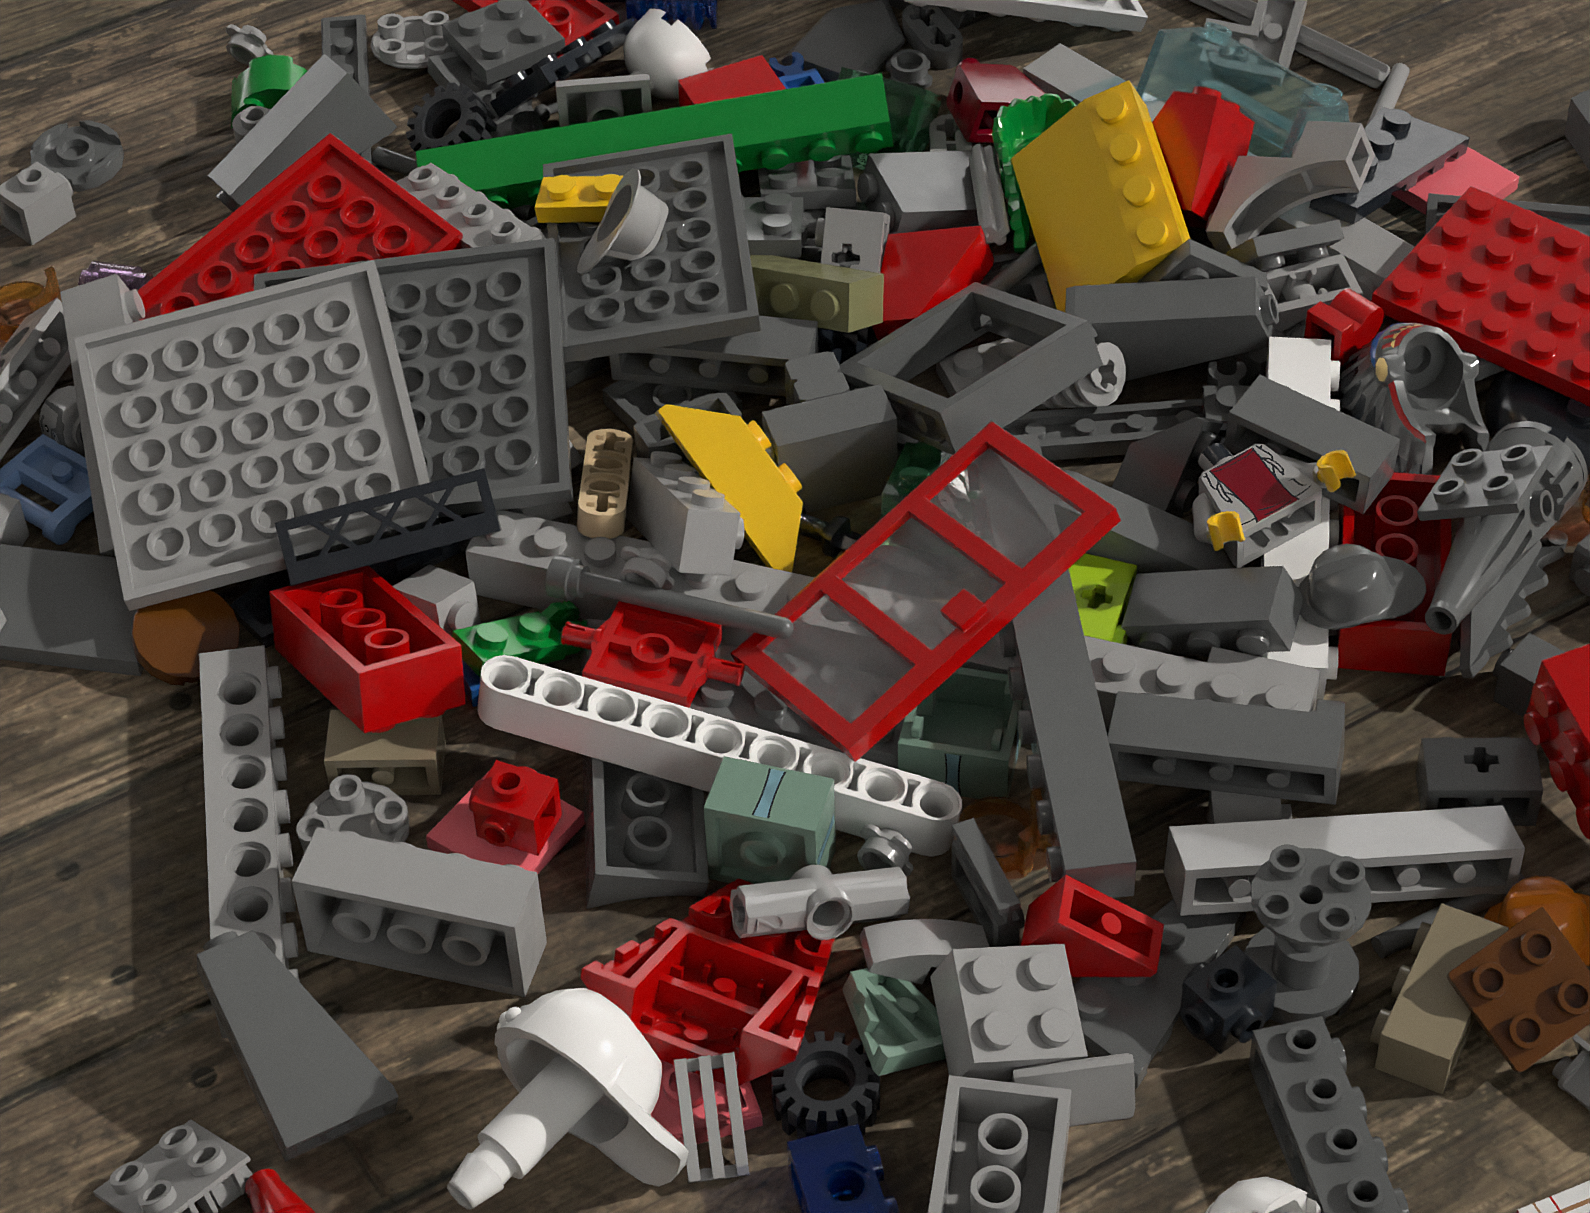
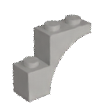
M1307 121L1300 140L1296 141L1293 146L1292 158L1238 156L1231 175L1227 176L1224 181L1223 193L1217 207L1207 220V237L1212 242L1215 250L1222 254L1228 252L1245 241L1256 237L1267 225L1285 212L1310 200L1339 193H1360L1375 157L1362 123Z

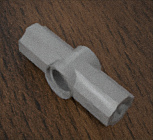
M809 865L795 872L789 880L738 886L736 890H731L729 907L733 919V928L739 938L808 930L810 935L818 940H829L843 934L851 924L900 918L901 915L908 914L910 896L907 889V878L900 867L832 875L830 870L822 865Z

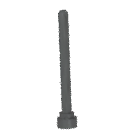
M555 555L546 573L545 590L547 595L568 601L573 600L575 597L582 598L585 594H590L779 639L790 637L794 630L793 623L786 617L591 573L590 568L584 566L580 559L565 555Z

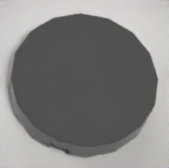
M90 120L79 121L80 126L68 128L67 123L56 125L42 133L32 144L30 151L31 165L39 162L54 173H61L69 181L73 192H81L99 187L117 174L122 168L124 160L120 138L117 132L109 126Z

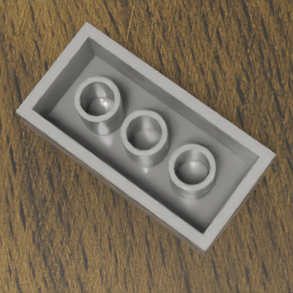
M317 827L292 879L307 951L525 997L547 944L538 874L517 865H499L470 859L459 853L446 854L416 848L405 842L392 843L363 837L352 831L338 832Z
M949 1075L928 1213H1059L1069 1135L1072 1090Z

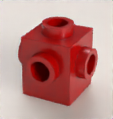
M496 760L484 780L479 779L475 783L469 798V810L474 815L477 837L485 839L490 844L498 847L508 846L538 856L562 816L558 779L540 774L526 766L517 767Z

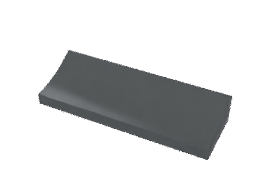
M0 544V608L7 619L0 631L1 660L141 676L144 667L137 661L132 642L133 620L138 609L129 611L124 602L116 557Z
M588 619L586 627L597 629L607 620ZM581 648L580 676H582V671L591 656V650ZM582 754L586 909L649 897H705L709 881L703 790Z

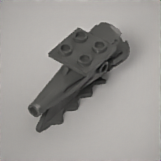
M1521 421L1508 424L1496 433L1494 438L1487 444L1484 452L1480 449H1467L1454 454L1417 511L1420 521L1461 518L1432 603L1425 614V621L1431 630L1444 635L1454 632L1461 622V636L1457 642L1460 647V671L1463 678H1473L1486 665L1490 657L1512 646L1511 635L1506 629L1508 626L1529 617L1531 610L1529 604L1524 600L1525 597L1547 586L1549 580L1546 573L1542 570L1543 567L1565 555L1562 546L1542 547L1540 539L1578 501L1588 479L1587 465L1576 444L1569 438H1566L1563 443L1556 436L1549 434L1551 427L1542 423Z

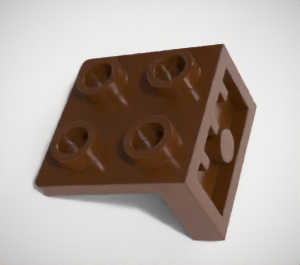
M1543 907L1525 917L1447 974L1449 983L1511 1068L1517 1073L1529 1068L1590 1024V970Z

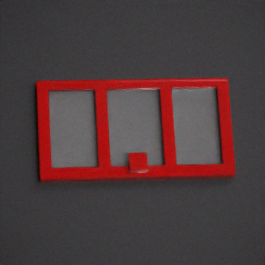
M990 421L774 614L791 620L794 630L790 637L779 639L753 633L730 654L736 663L745 664V671L856 762L1115 527L1121 519L1115 506L1006 430Z

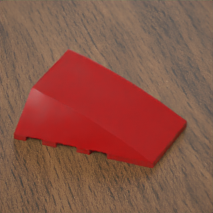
M739 878L691 905L688 917L681 921L669 918L655 926L654 936L641 944L630 940L615 949V957L608 963L603 965L595 960L581 969V980L588 990L601 994L622 1009L645 1037L660 1060L674 1065V1060L693 1059L700 1056H717L734 1052L738 1086L796 1060L836 939L818 940L812 937L808 930L739 938L733 928V919L729 907L731 890H736L738 886L753 884ZM723 1068L712 1069L713 1080L725 1085ZM700 1071L693 1072L700 1075Z

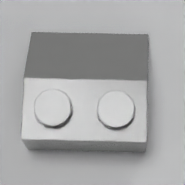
M649 74L555 81L560 127L652 112Z

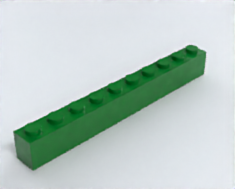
M882 73L420 150L416 151L417 168L432 163L446 173L454 174L462 183L474 191L482 192L488 200L502 209L512 210L528 204L535 207L543 180V164L732 134L739 174L742 171L760 168L779 169L790 163L808 160L827 161L834 156L856 152L870 154L894 145Z

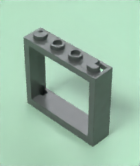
M974 282L839 366L840 373H843L850 391L878 384L882 385L897 417V432L953 455L990 421L1004 428L1096 370L1103 363L1094 337L1098 335L1088 320ZM988 331L1031 346L950 398H945L907 382Z

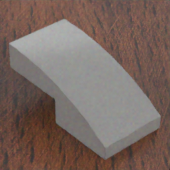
M913 919L880 923L864 927L860 934L865 960L870 973L923 984L930 968H938L952 949L989 947L983 925L943 919Z

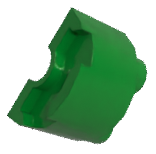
M270 54L249 61V68L232 80L231 128H233L232 122L235 116L248 107L261 106L272 109L307 70L293 64V58L285 55Z

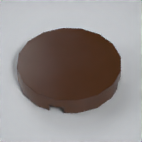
M206 590L139 608L133 620V650L137 661L151 676L170 685L184 686L185 682L194 683L199 681L198 685H200L199 654L238 649L240 626L234 610L220 595Z

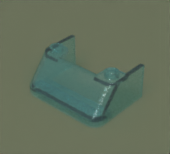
M1207 22L1205 27L1159 29L1136 89L1144 102L1168 100L1173 91L1192 93L1195 86L1220 91L1222 93L1221 99L1238 104L1240 106L1239 111L1255 122L1254 134L1283 149L1280 158H1292L1293 146L1296 141L1300 140L1307 121L1350 122L1349 105L1341 99L1343 93L1339 89L1328 84H1315L1231 38L1232 31L1212 22Z

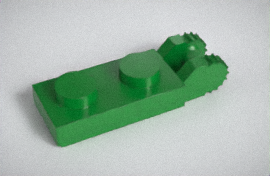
M564 600L562 603L560 601L551 603L542 613L539 611L453 630L451 637L461 644L462 660L480 677L482 666L487 660L495 656H514L538 664H545L562 660L567 655L578 653L581 648L561 643L563 627L566 626L565 623L567 621L586 627L588 619L586 621L583 619L581 622L577 621L580 617L579 608L572 602Z

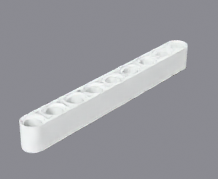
M507 655L495 656L487 660L482 666L477 711L480 719L486 725L495 729L708 792L712 788L724 756L833 778L836 830L862 837L860 831L867 824L875 825L880 830L889 828L897 831L910 842L913 847V853L925 856L942 855L952 846L955 836L952 831V825L959 821L962 799L952 786L943 782L861 758L854 762L841 752L518 657Z

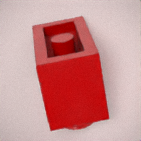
M1065 875L1028 905L1021 946L1064 944L1071 977H1151L1158 970L1164 924Z

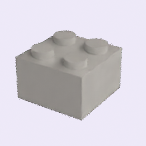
M1064 944L952 949L930 976L949 1075L1011 1082L1012 1071L1018 1067L1078 1060L1088 1057Z

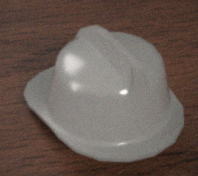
M632 168L618 183L601 223L581 255L577 266L578 274L584 275L599 263L603 256L628 261L642 258L650 253L658 243L668 216V206L640 185L641 175L638 169Z

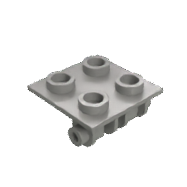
M189 1120L184 1125L167 1131L157 1145L138 1159L117 1168L111 1174L110 1179L94 1190L93 1193L97 1198L119 1213H199L194 1204L195 1202L198 1203L205 1213H218L217 1207L222 1210L240 1195L246 1193L245 1183L252 1175L246 1163L251 1159L241 1150L193 1120Z

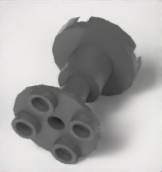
M1290 844L1278 846L1272 850L1269 860L1260 866L1251 884V905L1265 928L1251 937L1244 953L1277 982L1273 1016L1270 1020L1287 1024L1322 1016L1326 1024L1328 1016L1334 1015L1338 1011L1339 1016L1346 1012L1357 993L1359 960L1347 939L1363 927L1371 911V889L1365 879V868L1356 858L1340 856L1323 849L1298 848Z

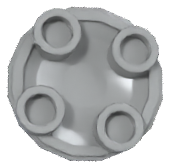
M429 11L423 16L404 18L398 14L383 15L378 19V31L373 34L370 47L372 52L384 64L397 68L419 69L428 67L429 56L454 51L443 39L442 24L449 21V16L442 11Z
M344 774L336 777L331 782L329 789L309 804L303 817L297 824L296 832L304 853L317 827L338 832L352 831L363 837L392 843L405 842L409 835L410 816L405 801L388 787L368 781L362 782L356 775Z

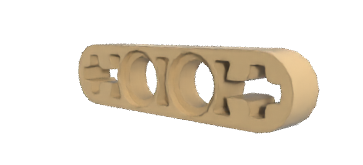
M600 429L589 433L587 436L578 500L577 529L578 532L589 538L606 537L611 539L622 535L624 532L633 439L631 435L621 430Z

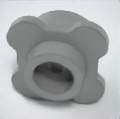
M232 24L227 26L225 31L231 36V39L226 49L237 61L249 65V61L254 58L273 55V52L265 44L266 36L259 29L250 25H244L242 29Z
M630 546L622 549L620 556L625 560L626 564L620 574L621 580L669 590L673 587L675 581L669 576L672 564L660 552L651 548H640L637 550Z
M865 825L860 831L861 836L865 839V843L857 854L861 866L866 871L900 867L905 876H909L913 871V865L909 862V855L913 850L910 842L895 830L889 828L880 830L875 825Z

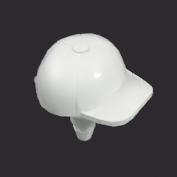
M587 988L556 990L539 997L529 1005H524L520 1008L512 1007L500 1015L497 1032L495 1033V1045L497 1046L498 1058L502 1069L519 1094L478 1134L480 1145L472 1153H467L447 1185V1189L460 1205L471 1210L503 1190L504 1184L511 1177L522 1179L567 1132L598 1148L619 1167L643 1183L659 1187L671 1182L686 1165L689 1151L651 1116L659 1098L662 1063L629 1016L607 998Z

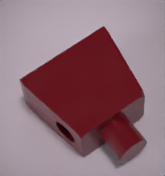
M966 58L956 67L955 76L947 96V107L967 142L994 143L992 137L994 118L997 117L1000 106L1008 107L1014 98L1026 100L1032 95L1040 97L1045 92L1012 65L980 64L975 58Z

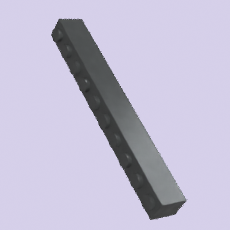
M1037 433L1014 435V437L1042 456ZM988 448L965 469L969 495L978 494L979 502H974L973 504L977 534L986 533L987 543L1019 567L1023 568L1060 534L1051 492ZM1068 568L999 631L1003 658L1012 657L1014 667H1008L1009 689L1012 701L1022 700L1023 710L1017 711L1020 742L1022 745L1031 744L1033 755H1027L1026 757L1027 774L1031 790L1040 789L1043 799L1036 801V815L1040 835L1050 834L1052 847H1046V864L1050 882H1057L1065 875H1068L1111 898L1134 896L1136 858ZM997 580L995 583L990 584L991 596L1003 586Z

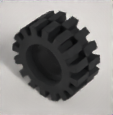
M455 82L448 83L447 90L441 85L435 87L436 95L433 97L426 93L422 97L426 102L423 107L415 105L412 110L417 117L409 118L407 126L411 129L406 132L407 139L411 142L409 145L415 152L491 139L494 137L489 132L497 130V124L493 121L496 117L490 107L472 89L462 83L458 86ZM459 120L454 130L445 137H443L447 129L454 122Z
M824 1031L814 1032L813 1043H808L805 1036H803L796 1060L772 1071V1103L776 1121L782 1120V1130L788 1136L797 1129V1142L807 1146L810 1137L813 1136L817 1137V1148L828 1149L827 1138L836 1137L838 1147L848 1145L849 1132L858 1140L866 1134L865 1123L872 1127L877 1120V1110H880V1076L873 1071L867 1053H863V1043L855 1037L847 1046L845 1045V1033L835 1031L833 1041H825ZM833 1078L847 1084L849 1091L841 1098L831 1101H819L806 1096L803 1088L816 1079Z

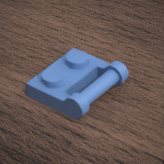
M44 434L0 468V493L19 499L25 520L42 529L43 536L58 545L66 543L72 537L76 525L94 511L86 458L64 445L58 444L55 440ZM23 484L60 506L51 512L16 492L15 489Z

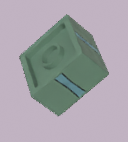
M962 667L958 668L905 717L898 741V769L943 782L952 786L962 797L1007 804L1021 747L1017 711L1023 710L1022 700L1012 701L1008 675Z
M724 756L704 805L709 879L731 883L739 878L753 884L789 880L795 872L809 865H822L830 869L836 852L834 779Z

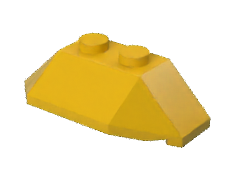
M669 404L657 410L655 415L701 478L708 480L710 486L717 492L724 494V499L740 512V517L744 521V537L765 566L792 572L803 505L797 492L802 489V485L785 463L777 467L765 450L772 445L759 425L754 420L746 424L741 416Z

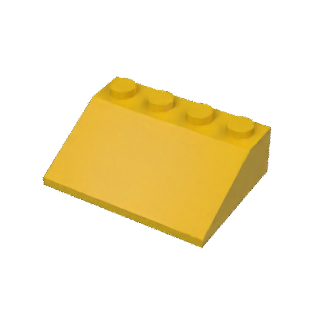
M1130 80L1084 99L1011 158L1053 299L1059 311L1065 312L1066 288L1083 285L1137 283L1185 241L1191 239L1147 105Z

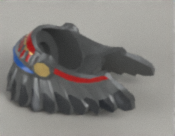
M1396 323L1390 325L1384 331L1379 332L1372 342L1362 346L1361 350L1349 356L1347 364L1340 369L1341 380L1338 391L1343 394L1340 406L1352 412L1351 417L1400 439L1394 468L1395 473L1432 475L1433 446L1435 445L1436 434L1445 436L1459 434L1464 450L1480 449L1484 452L1489 443V432L1483 423L1479 411L1474 383L1479 373V361L1475 354L1462 352L1454 339L1438 327L1419 323Z

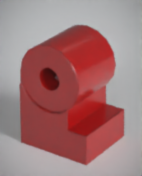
M1344 289L1334 297L1330 305L1320 301L1307 310L1304 338L1324 339L1328 336H1335L1334 346L1331 348V361H1340L1341 367L1348 361L1349 356L1361 350L1362 346L1368 344L1375 337L1382 325L1384 310L1352 289Z

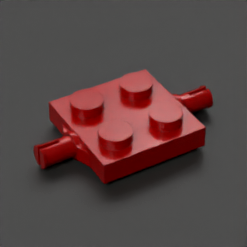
M619 601L611 617L597 629L573 624L568 621L565 623L566 626L563 627L561 643L563 645L567 644L591 650V656L582 671V677L688 708H690L699 687L706 683L708 679L734 684L738 687L743 680L745 672L744 663H736L714 657L722 641V625Z

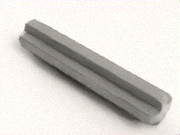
M979 143L972 147V155L969 157L979 226L981 225L987 244L995 242L1000 246L1006 242V234L1010 230L997 154L993 146L983 147Z

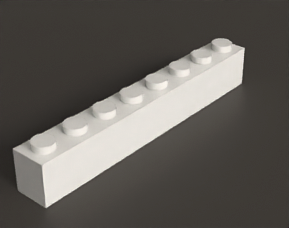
M1269 337L1265 377L1340 411V400L1330 399V391L1338 392L1340 379V361H1331V340ZM1322 495L1321 523L1262 555L1261 567L1284 566L1296 586L1299 587V584L1309 575L1315 559L1323 551L1338 545L1339 520L1329 519V510H1337L1338 502ZM1299 615L1291 650L1267 652L1259 655V657L1319 669L1320 678L1317 699H1324L1326 680H1336L1338 647L1328 646V636H1337V630L1319 628L1305 621Z

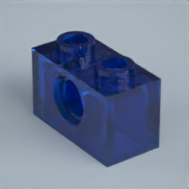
M858 1124L787 1142L789 1178L801 1213H900L894 1196H883L879 1182L884 1181V1171L878 1149L875 1145L866 1147ZM843 1196H850L856 1198L852 1201L837 1200V1198Z

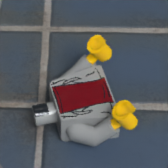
M1221 443L1210 445L1201 453L1198 460L1199 466L1205 472L1199 477V496L1192 505L1195 538L1199 542L1213 545L1214 551L1224 549L1232 564L1236 568H1240L1321 523L1322 489L1327 488L1329 492H1335L1341 486L1340 479L1356 476L1347 452L1344 450L1332 451L1322 456L1315 463H1307L1282 454H1276L1264 444H1255L1234 456Z

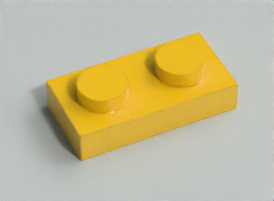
M607 174L603 176L571 177L569 175H559L556 177H543L534 207L538 223L601 222L610 198L623 176Z

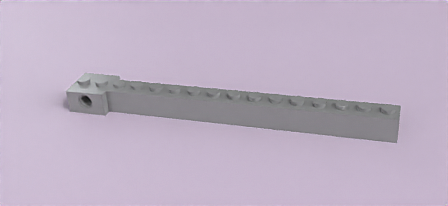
M497 510L502 530L472 538L465 553L469 579L474 581L476 595L545 610L551 603L559 601L562 603L564 599L548 596L545 590L547 569L555 555L560 554L578 558L584 566L590 568L591 573L621 579L620 574L626 564L625 560L620 556L624 547L630 546L637 550L640 548L658 550L650 542L621 535L611 539L606 537L589 538L578 532L577 526L505 510ZM733 560L731 576L681 573L671 566L669 576L675 582L669 591L774 615L815 577ZM849 585L931 650L957 628L942 616L940 609L944 605ZM585 594L582 598L575 597L570 602L579 608V618L608 620L619 601ZM824 596L793 623L794 630L790 637L786 639L776 638L762 650L773 655L788 656L801 661L844 668L848 671L886 679L899 680L913 668L911 664ZM722 625L721 643L739 646L753 632ZM998 632L961 667L1008 675V667H1014L1012 657L1003 658ZM1084 636L1107 736L1118 691L1152 693L1159 696L1187 699H1208L1215 702L1243 705H1264L1270 708L1307 712L1315 711L1320 678L1319 669L1212 647L1208 661L1203 662Z

